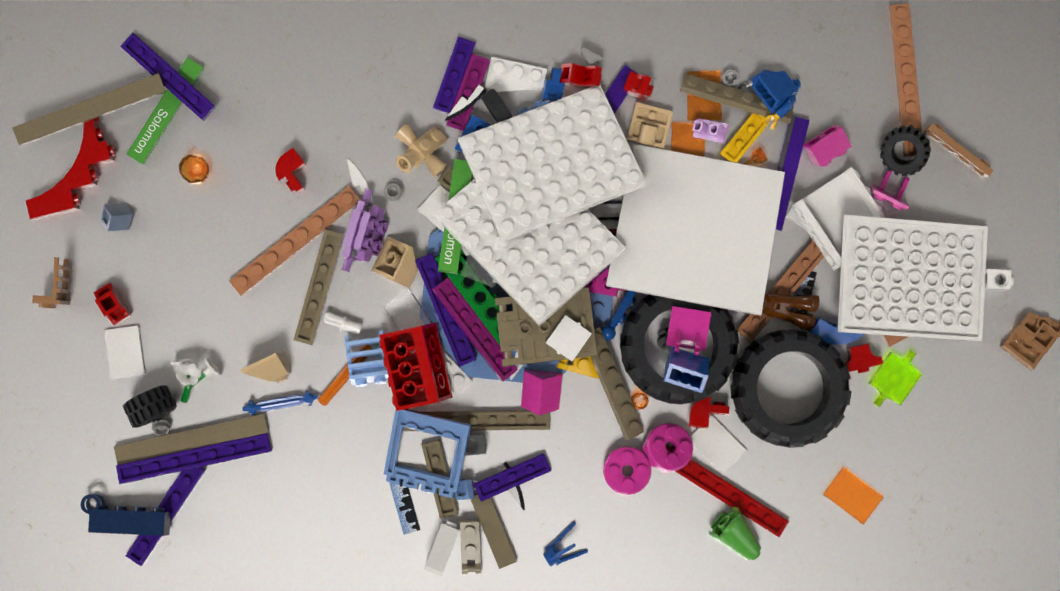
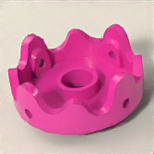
M665 423L655 427L648 433L642 449L647 454L649 464L652 467L661 470L662 473H671L682 469L688 464L693 454V442L684 428L677 424ZM667 442H670V443L673 444V446H674V451H673V452L667 451V449H666V443H667Z
M622 446L609 453L603 465V475L606 483L611 489L620 494L631 495L640 492L646 487L651 478L652 470L648 457L641 450L632 446ZM626 465H630L633 468V473L630 476L622 474V468Z

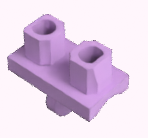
M698 118L695 120L692 129L694 131L693 137L726 143V135L730 125Z

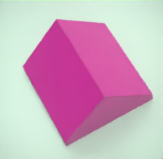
M524 369L521 407L539 416L559 410L563 373Z

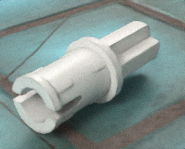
M327 312L324 317L325 323L339 327L341 331L343 329L359 335L362 323L347 319V316L341 317Z

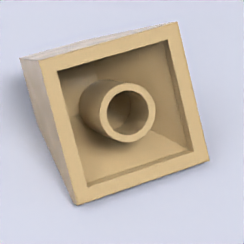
M387 236L371 271L410 288L418 272L413 247Z
M274 353L240 369L244 374L269 382L276 381L277 384L287 380V375L291 374L282 353Z

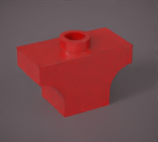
M630 71L623 88L624 93L646 103L648 96L651 97L654 90L652 78Z
M108 283L93 292L96 297L95 302L102 314L113 325L131 316L112 283Z
M869 344L847 348L848 359L844 365H847L849 372L857 370L858 373L869 371V367L883 364L882 356L877 357L873 355Z

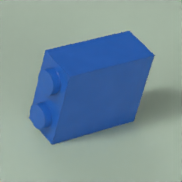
M672 346L665 365L664 381L702 393L709 376V358L701 355L695 356L694 353L679 349V353L674 352L675 348Z

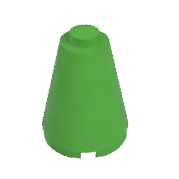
M737 507L731 508L732 512L728 514L726 512L722 513L711 525L713 530L712 532L709 531V535L744 559H757L760 555L761 547L741 511Z

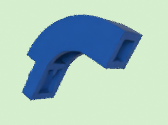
M820 315L816 318L814 327L810 331L833 345L851 343L864 335L860 333L838 332V324H833Z

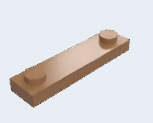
M932 123L925 129L924 132L983 178L989 177L994 171L990 168L991 165L987 161L978 159L947 135L942 126Z

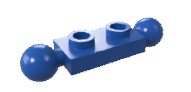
M627 291L609 324L601 329L605 340L609 341L615 337V328L618 324H623L627 317L624 314L627 307L631 309L636 301V298H634L636 292Z

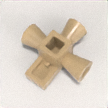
M408 123L394 135V137L409 146L404 154L396 158V164L401 171L408 173L413 167L417 169L425 163L435 178L448 166V164L433 155L437 149L448 141V138L436 125L420 138H417Z

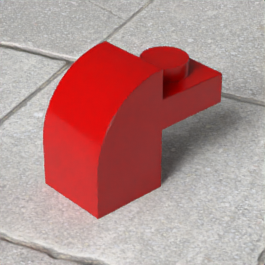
M574 63L562 64L560 83L580 88H591L600 85L602 67L582 66Z
M291 148L278 159L275 172L277 179L281 183L287 179L286 185L289 189L299 194L305 189L294 174L305 167L306 164L294 148Z
M711 397L698 401L690 410L688 427L708 429L709 414L729 415L730 406H725V402H714V405H710Z

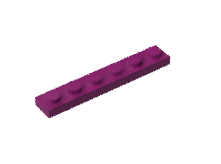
M449 277L432 289L501 382L518 370L515 366L503 367L502 359H505L504 352H501L500 345Z

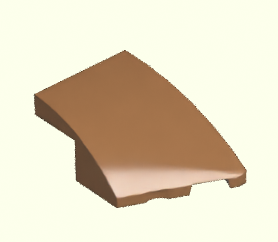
M1028 313L1000 348L1032 371L1049 351L1056 339L1060 337V322L1053 321L1048 317H1040L1037 314Z

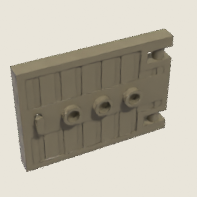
M589 287L582 288L540 326L512 297L495 298V304L499 306L497 321L501 352H504L505 359H502L503 367L567 360L568 358L562 354H557L555 349L546 344V341L565 315L576 323L580 322L583 328L592 333L575 358L597 356ZM512 304L513 311L507 312V305ZM512 351H518V358L512 357Z

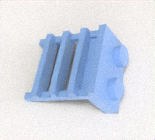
M383 330L379 331V335L383 334ZM349 335L345 336L349 380L352 385L364 387L367 386V383L384 384L388 380V372L383 363L384 354L381 348L352 353L350 347L379 343L380 337L349 341ZM382 354V360L352 364L351 358Z

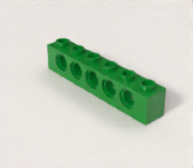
M461 249L459 261L463 263V269L457 272V274H446L500 345L497 316L495 318L487 316V310L491 307L496 308L499 313V306L495 304V298L498 297L495 293H489L486 289L489 285L483 277L480 279L477 277L475 272L478 270L472 262L467 264L463 258L466 255ZM440 255L435 258L438 264L440 260ZM466 277L474 278L475 283L472 287L464 285ZM478 292L486 294V300L483 303H478L475 299Z

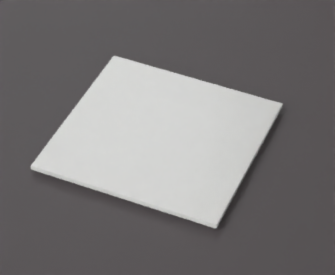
M634 144L632 153L646 181V186L623 196L616 238L626 247V250L610 263L606 286L761 316L785 172Z

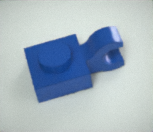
M552 68L551 79L544 81L541 99L550 101L562 99L565 85L560 83L562 69Z

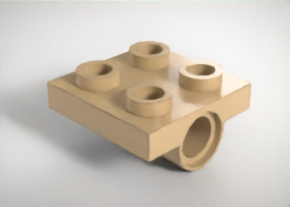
M636 102L627 140L664 149L673 111Z

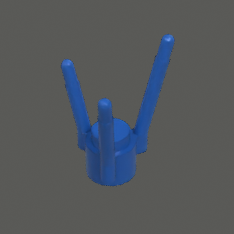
M572 522L551 545L546 547L547 551L543 553V556L550 566L559 565L562 562L588 553V550H583L563 557L564 553L576 546L575 544L561 551L558 547L554 549L576 525V522Z

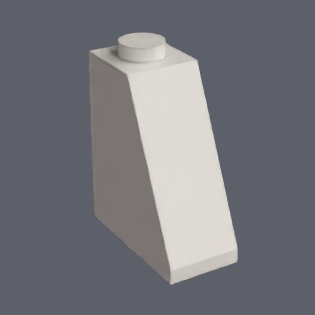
M449 520L446 523L442 522L424 570L440 576L443 575L460 531L457 523Z

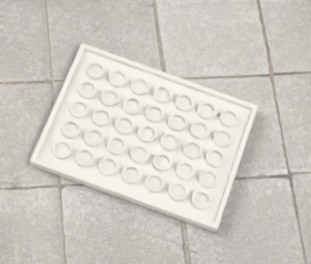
M601 85L585 89L458 138V143L502 242L646 186L642 172Z
M475 179L434 213V217L539 326L626 250V247L588 209L502 242Z
M844 215L838 332L982 341L988 226Z

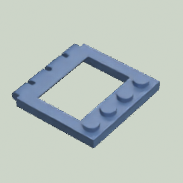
M410 409L395 411L384 475H387L386 482L400 485L401 479H403V486L418 490L419 485L422 484L421 491L436 494L439 488L440 496L453 498L454 492L457 493L459 491L471 424ZM404 427L457 440L450 477L397 464Z

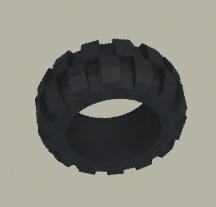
M649 294L640 300L624 321L619 348L621 349V360L626 373H628L633 383L643 393L656 400L683 405L686 403H696L708 398L715 391H719L728 381L727 379L737 363L739 337L738 330L735 329L732 316L727 309ZM672 306L711 312L709 330L713 338V352L709 361V376L702 393L665 382L664 378L651 368L646 359L644 351L646 331L658 315L667 310H672Z
M789 329L767 333L763 337L754 340L744 349L745 352L740 359H737L735 369L732 372L734 374L730 389L731 399H733L736 408L735 412L741 423H744L752 434L776 446L796 448L821 441L828 437L827 434L831 430L839 426L845 417L843 414L846 406L850 405L852 391H849V379L851 377L847 365H844L840 358L841 354L831 343H827L821 336L809 331ZM785 352L799 353L810 359L818 368L823 381V395L818 408L805 420L793 424H781L768 416L763 410L757 395V382L763 367L772 358Z

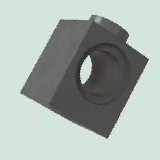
M485 434L469 435V440L477 442V448L475 450L467 448L465 456L486 454Z

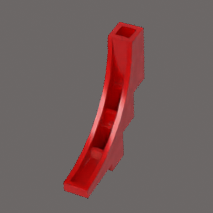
M99 117L84 123L80 151L65 177L40 196L26 200L31 220L36 221L79 210L81 201L79 194L75 191L97 186L98 174L93 167L115 161L116 151L113 144L111 145L108 141H102L104 135L102 129L98 127L97 121H99Z

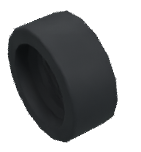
M492 88L481 96L482 101L497 123L513 117L495 89Z

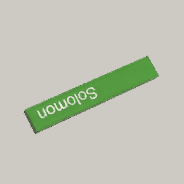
M187 57L178 73L194 86L204 67ZM168 89L127 152L128 156L143 165L183 103Z
M454 159L448 201L471 182L472 172L466 160ZM445 227L438 272L457 274L461 244Z

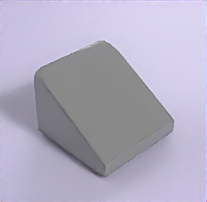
M586 48L581 49V55L588 66H595L603 61V57Z

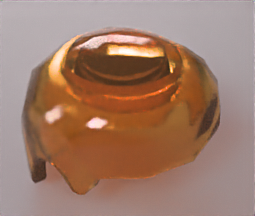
M190 154L182 158L179 163V173L186 182L201 184L207 180L210 173L209 165L202 157Z

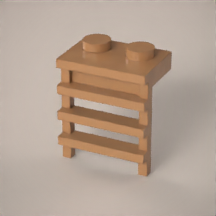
M54 257L52 296L33 295L32 303L39 304L38 307L56 308V305H70V302L66 301V294H70L71 291L67 290V282L71 283V279L67 278L68 271H72V267H68V259H64L62 266L59 265V257ZM59 270L63 271V277H58ZM58 281L62 282V289H58Z

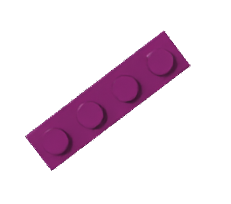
M472 54L453 108L461 97L468 100L478 85L482 86L490 64L489 59ZM474 105L462 114L448 120L446 126L464 132Z

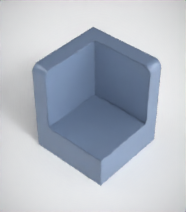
M125 203L104 204L100 220L107 231L128 230L133 214Z

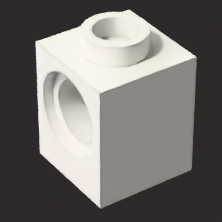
M986 269L985 289L1010 290L1011 286H1013L1014 276L1011 275V270ZM997 275H1000L1002 277V283L1000 285H998L995 282V277Z

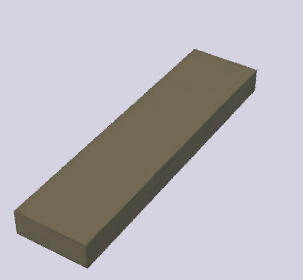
M441 440L422 443L428 472L450 477ZM438 488L434 497L439 517L444 518L459 514L455 496L453 498L440 496V489Z
M478 494L474 495V498L470 500L499 569L517 562L492 499L489 498L481 502Z

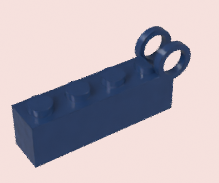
M89 494L81 500V509L89 514L88 532L156 536L170 534L171 512H164L165 508H153V511H146V507H134V510H127V506H115V509H108L104 497L99 494ZM92 498H94L96 501V507L94 510L90 507V501Z

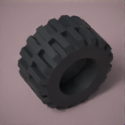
M902 125L899 128H894L886 135L880 147V158L883 159L882 163L888 167L887 170L889 172L892 170L897 176L898 174H902V176L910 174L911 176L915 172L922 170L931 152L930 141L926 138L925 132H920L921 129L918 127L915 129L912 125L908 127ZM899 141L911 142L917 150L915 158L906 161L897 157L894 151L896 143Z
M161 385L131 398L122 407L132 428H138L170 414L177 408V405L168 386Z

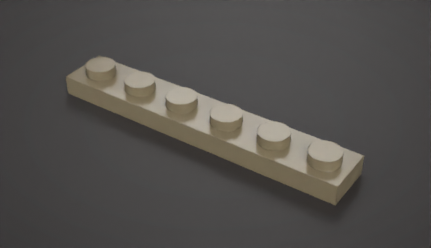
M686 73L683 75L680 92L764 117L776 114L775 112L771 113L756 94ZM793 107L782 119L779 118L777 121L790 124Z
M324 230L294 336L295 341L309 345L314 343L344 237L343 234Z
M596 327L594 328L597 356L590 358L625 440H630L643 433L644 430L601 328Z

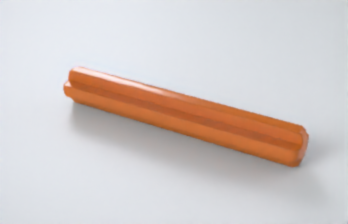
M369 344L363 345L359 351L372 350L373 348ZM368 356L352 358V364L364 362ZM348 365L318 398V402L323 406H326L349 380Z

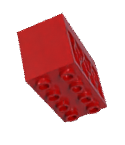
M436 322L379 335V345L384 354L383 363L388 372V385L392 390V403L396 411L438 403L453 398Z

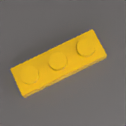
M752 113L721 151L720 155L728 162L737 163L771 121L766 124V117Z

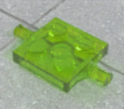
M909 350L904 359L889 352L883 364L880 365L868 384L879 393V396L873 402L877 407L880 408L885 399H890L901 406L922 376L910 364L917 355L912 350Z

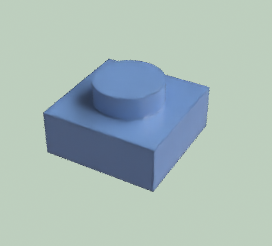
M472 479L460 481L459 491L457 493L454 492L455 500L474 498Z

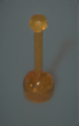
M759 147L752 153L751 159L743 164L749 165L753 162L761 164L768 159Z

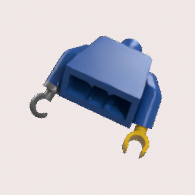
M763 70L748 80L749 83H741L738 89L741 90L743 86L747 88L752 86L769 111L776 113L775 115L767 116L765 120L766 124L769 121H774L770 126L772 130L777 127V120L779 118L782 119L792 109L801 83L798 78L791 79L785 71Z

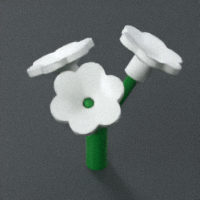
M208 357L204 360L207 368L203 370L202 375L196 365L189 364L195 361V358L171 362V365L180 366L179 371L176 373V378L181 380L182 385H185L180 399L181 402H188L191 389L205 376L208 377L212 373H215L218 377L221 376V370Z

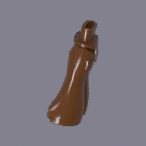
M765 293L762 308L763 314L788 321L809 332L813 329L815 324V316L813 314L788 310L787 308H799L816 313L819 308V296H788Z

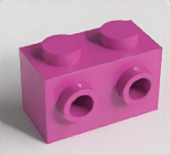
M837 125L831 126L803 144L812 164L819 167L827 166L833 158L844 155L847 149L852 147L843 128Z

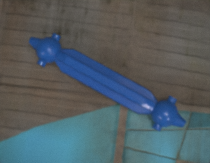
M307 390L304 396L296 394L261 400L257 404L249 400L247 406L243 407L242 410L248 411L253 416L257 410L264 412L300 406L304 402L311 406L313 401L319 397Z

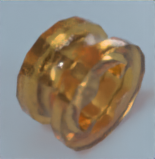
M641 392L635 393L631 398L634 408L640 410L646 408L649 402L647 395ZM642 395L645 403L637 406V402H634V400Z

